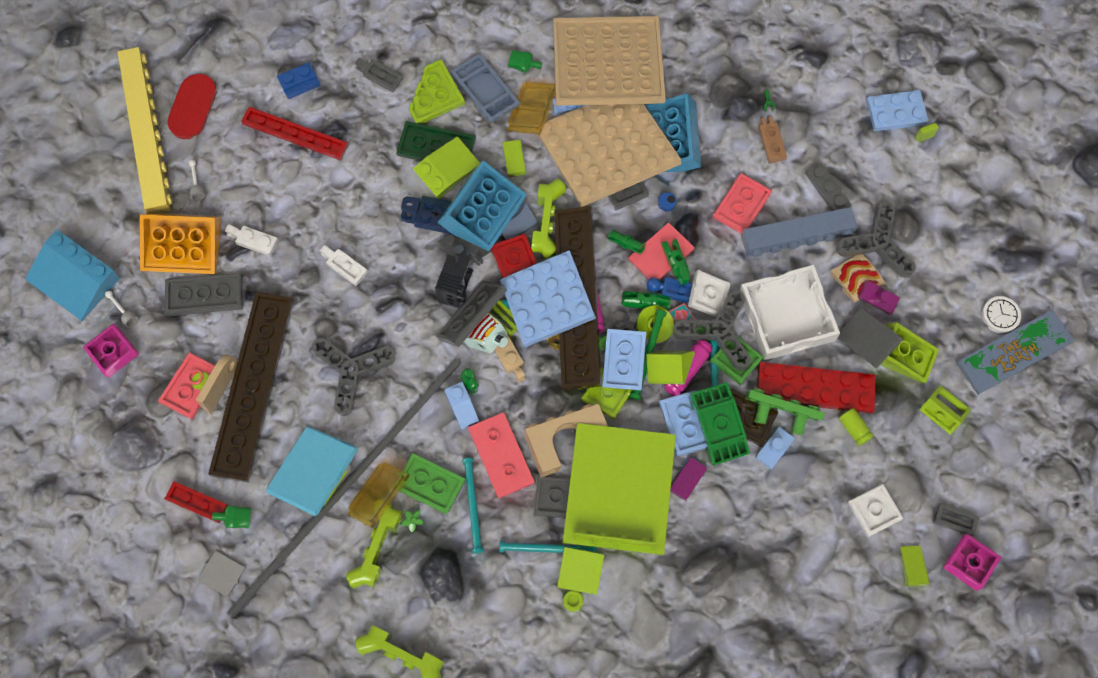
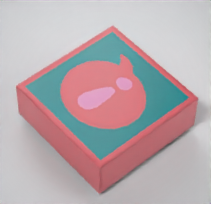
M685 303L668 311L673 318L674 324L679 320H694Z

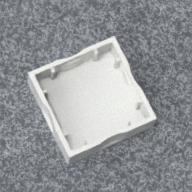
M814 265L789 271L777 277H767L741 285L740 291L744 293L746 299L743 306L760 353L764 357L763 361L834 342L840 335L833 313L825 300L823 287Z

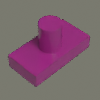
M870 281L864 282L858 295V299L889 315L894 313L900 299L899 296Z

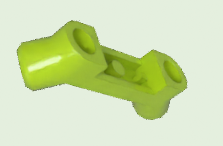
M555 179L550 184H539L538 205H544L541 231H533L531 250L533 253H541L546 260L556 256V244L549 237V233H553L554 222L550 221L551 216H555L554 211L556 208L552 204L566 193V186L560 179Z
M380 499L373 505L379 525L372 531V543L364 551L363 558L365 560L363 565L346 573V578L351 588L355 589L364 584L374 588L382 571L379 566L375 565L388 531L397 532L403 515V511L393 509L389 499Z
M371 625L366 635L357 637L355 640L356 648L360 655L381 649L385 651L384 656L395 661L398 658L403 661V666L411 670L414 667L418 668L422 678H442L440 670L445 662L425 652L422 659H419L388 643L391 635L374 625Z

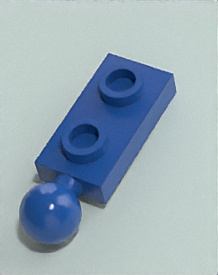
M652 277L647 281L646 286L649 291L657 292L662 290L661 295L669 296L672 300L689 303L692 283L680 285L678 280L665 277L664 283H661L656 277Z

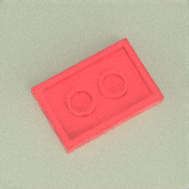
M740 173L712 218L742 234L743 229L750 228L773 190Z
M667 223L645 243V250L641 255L634 252L628 260L648 280L652 277L661 280L671 271L661 246L662 242L667 241L671 251H673L672 240L677 239L684 258L693 252L695 247L670 223Z
M189 352L158 402L193 420L201 407L196 401L201 390L194 389L192 384L197 385L203 380L202 372L210 376L215 365ZM199 372L201 375L199 381L192 382L193 376Z

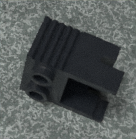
M460 253L456 263L455 256L447 255L435 286L436 297L439 303L458 309L461 303L464 304L467 297L466 289L473 273V269L468 268L472 256Z

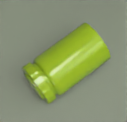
M855 408L839 418V421L849 435L856 441L857 446L864 445L874 437V434L870 432L871 430Z

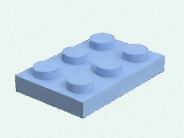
M920 90L869 96L866 99L874 132L927 125L929 122Z
M607 329L602 387L642 391L647 332Z
M697 390L659 401L669 434L676 435L674 450L677 457L707 449L696 411L692 410L689 401L690 393L697 392Z

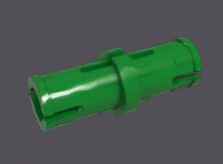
M611 230L608 235L609 241L620 245L625 250L630 249L640 255L645 250V243L633 239L628 234L626 236Z

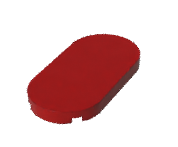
M191 75L184 79L180 85L167 120L170 131L179 139H191L192 136L199 135L204 129L217 93L213 80L207 75Z

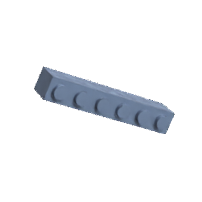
M849 207L743 229L741 239L746 256L759 257L768 252L778 253L782 249L789 248L793 250L801 245L807 244V246H812L820 241L831 242L836 238L851 237L858 226L852 208Z

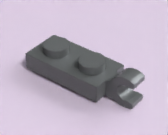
M358 58L355 62L357 65L356 69L363 72V77L394 93L403 80L402 75L374 60L367 63L363 59Z

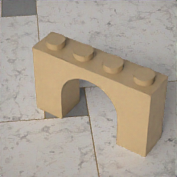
M588 404L583 406L582 410L576 412L570 410L559 418L553 416L546 419L544 423H533L527 426L524 436L541 478L560 471L561 464L553 446V437L557 432L567 428L577 429V423L608 426L599 404Z

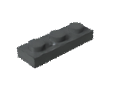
M822 162L806 170V176L831 211L852 207V204Z

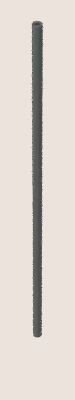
M457 359L446 368L331 496L319 514L313 516L227 612L229 616L235 617L460 366L461 363Z

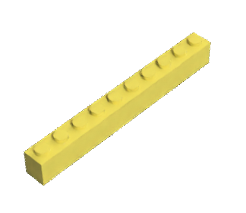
M139 47L117 51L144 209L147 213L171 212L170 205H173V200L167 190L170 188L168 178H165V173L167 172L166 164L162 162L164 151L162 146L159 145V141L162 139L159 130L156 128L159 122L153 111L156 109L154 100L151 99V94H153L152 86L148 83L150 73L145 64H148L145 53L142 54Z

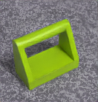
M940 385L919 410L951 435L972 409ZM938 393L962 411L963 414L959 416L937 399Z

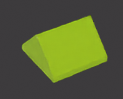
M656 351L647 354L649 384L684 385L695 352Z

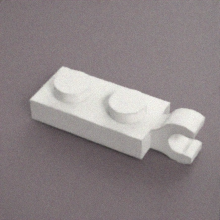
M227 225L225 229L227 236L236 239L237 245L268 256L272 255L278 242L277 237L246 226H242L241 230L232 225Z
M325 245L320 249L321 255L328 259L327 265L353 285L357 286L368 273L366 268L340 249L333 252Z

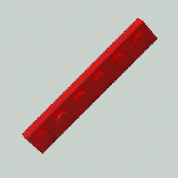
M248 107L241 120L242 125L340 161L348 148V143L252 107Z

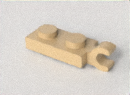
M507 334V345L504 348L497 346L494 352L506 373L513 372L518 383L526 380L525 374L521 369L524 366V362Z

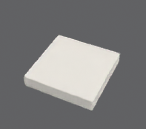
M700 270L695 271L688 306L717 317L728 298L730 283Z
M884 484L847 502L867 537L904 519Z

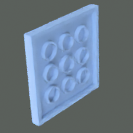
M570 250L500 279L501 284L507 289L505 296L525 348L596 319Z

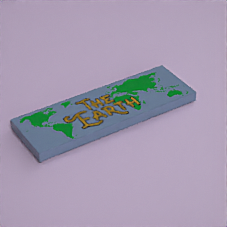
M1052 309L958 360L956 363L979 395L1068 346L1075 340Z

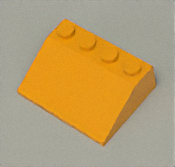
M140 214V271L216 274L221 237V216Z

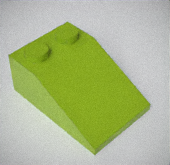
M457 136L428 155L413 170L438 199H441L470 175L480 162Z
M897 322L884 324L898 334L903 341L880 365L921 383H927L939 349Z

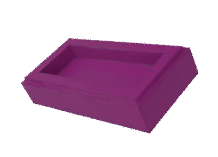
M690 458L671 486L670 492L687 501L706 472L707 467Z

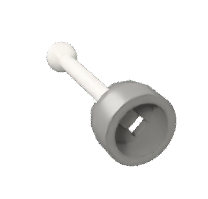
M190 160L189 166H191L194 186L190 188L189 192L190 199L200 201L205 198V191L197 183L196 161Z
M112 291L105 292V296L110 298L121 311V321L126 328L134 326L139 320L137 315L132 311H125L113 297Z

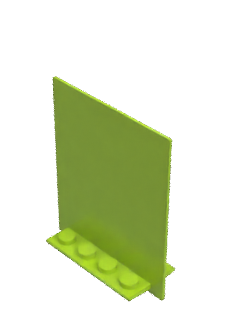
M577 423L563 543L632 551V554L640 552L664 555L676 435Z

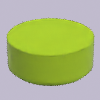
M199 372L193 376L192 382L199 381L201 377ZM202 372L203 380L197 385L192 384L194 389L202 390L209 377L207 373Z
M573 590L567 592L563 598L564 607L570 612L579 611L583 606V596L581 593Z

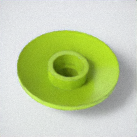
M660 306L646 307L638 316L636 322L637 330L647 332L646 338L649 339L652 331L651 323H654L656 318V310L665 311L667 315L663 318L656 343L666 341L671 336L674 327L671 314Z

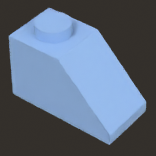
M463 382L444 389L446 398L461 430L479 423Z

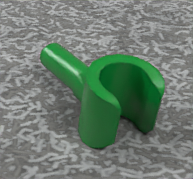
M767 89L765 90L766 103L763 111L766 112L767 106H770L773 112L775 103L770 100L769 90Z

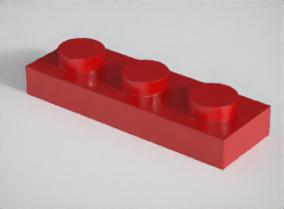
M173 481L164 498L170 503L218 524L221 520H212L213 512L225 513V509L228 506L219 500Z

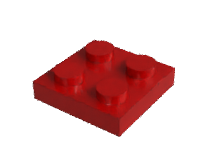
M525 234L496 243L490 249L501 278L537 264Z

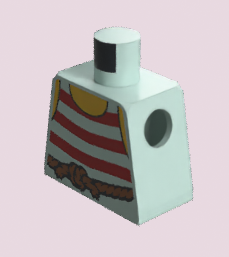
M488 313L464 342L468 347L492 353L497 346L504 348L507 345V332L502 324Z

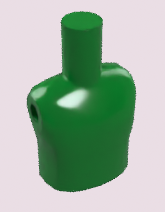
M512 50L508 68L524 73L528 72L530 67L541 70L542 62L534 61L533 55L530 52Z
M470 368L464 369L461 373L462 382L467 393L474 394L478 391V380Z
M227 506L225 513L213 512L212 520L224 521L226 528L249 529L251 507Z

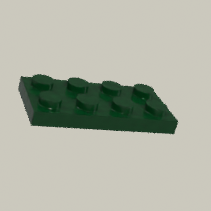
M405 121L396 154L400 157L422 161L457 136L472 153L476 135Z

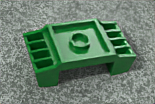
M728 382L690 393V405L692 410L696 411L708 448L705 449L709 463L714 466L751 454L746 433Z

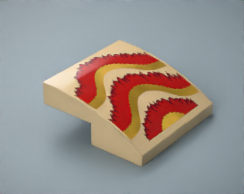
M863 254L854 256L830 271L831 276L842 286V291L854 303L860 300L858 295L865 281H870L880 287L885 285L881 275Z

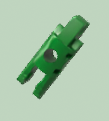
M672 240L673 251H671L667 241L662 242L661 246L673 275L677 277L680 285L687 284L690 280L688 274L690 271L678 240Z
M624 291L622 293L623 299L621 304L624 307L645 309L655 305L666 310L670 308L669 296L635 291Z

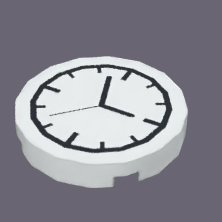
M1004 296L991 298L983 306L981 312L982 320L988 326L987 328L998 334H1006L1014 330L1021 320V310L1012 299Z

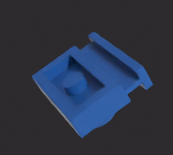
M310 62L277 75L278 81L288 100L321 86Z

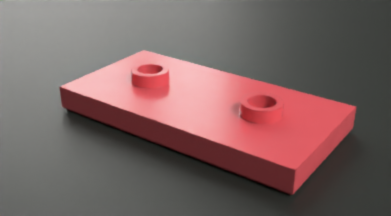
M504 412L468 427L498 499L535 484Z

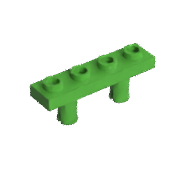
M757 388L746 391L744 399L758 404L754 419L756 423L766 424L770 408L794 414L796 417L791 433L803 436L807 419L814 421L824 420L825 413L819 411V407L808 405V407L801 406V402L791 399L788 402L782 400L783 397L777 394L765 395L763 390Z

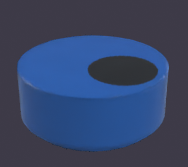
M670 192L662 193L658 199V206L665 212L672 211L676 206L677 199Z

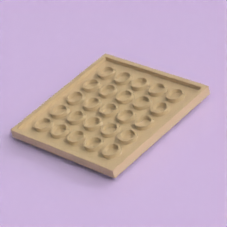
M659 16L553 18L556 106L665 103Z
M644 104L584 105L534 126L536 134L581 207L681 165V158Z

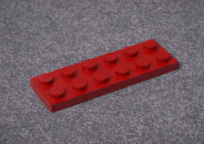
M760 362L757 389L763 390L765 395H780L783 397L782 400L788 402L790 399L799 401L801 406L812 405L819 408L845 411L855 408L857 412L873 414L875 408L876 375Z

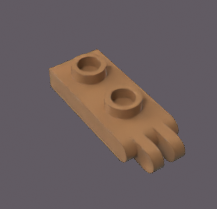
M772 116L767 117L768 123H766L764 117L760 118L761 124L758 125L768 163L786 160L787 155L777 122H773Z

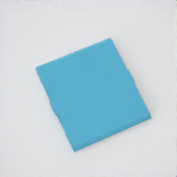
M308 426L299 437L291 452L286 456L282 466L267 487L266 493L316 516L334 488L338 485L343 473L357 453L358 447Z

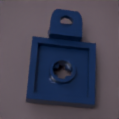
M406 196L401 204L402 213L400 219L414 224L416 228L451 234L437 222L452 201L422 196V198ZM407 203H412L413 205H412V206H407L406 204H407Z

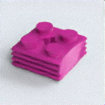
M115 324L110 325L83 346L89 357L108 378L139 355L138 351Z
M969 534L962 536L943 568L978 591L984 587L999 563L1001 556ZM973 559L974 566H971L968 560Z

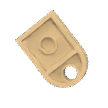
M225 354L220 358L196 398L202 409L211 415L235 373L237 359L229 354Z

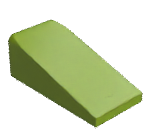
M921 545L900 547L905 586L922 587L929 585Z

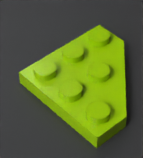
M442 59L425 66L421 81H419L414 93V99L410 103L409 113L415 123L423 124L465 105V100Z

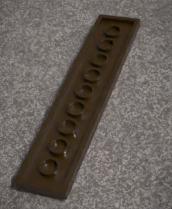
M585 206L555 210L556 256L570 250L596 319L559 333L562 389L572 390L600 387L602 384L592 207Z
M261 292L255 293L208 473L211 477L249 483L294 303L292 297Z

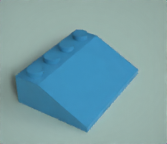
M686 93L666 99L665 103L645 105L681 158V165L664 172H685L700 168L701 156L696 102Z
M482 161L474 169L437 223L453 235L490 251L527 194L485 161Z
M56 230L43 244L25 280L83 321L104 298L105 292L110 291L120 278L113 269L59 230Z

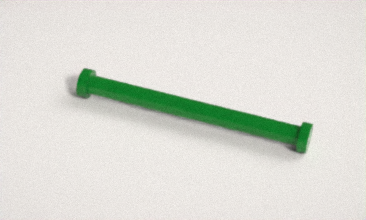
M658 309L655 312L656 318L645 351L642 387L647 374V354L653 353L663 318L667 315V312ZM633 390L629 397L641 400V391Z

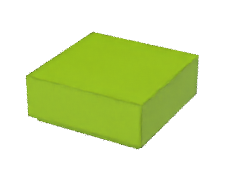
M933 123L920 128L915 137L917 142L919 143L934 137L939 129L938 125Z

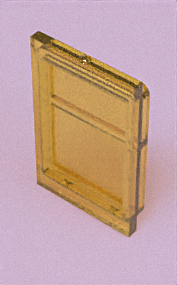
M525 82L517 98L520 106L513 109L508 121L509 127L507 130L509 132L540 135L556 94V85L551 83Z
M386 462L379 464L349 505V512L347 514L373 529L410 475Z

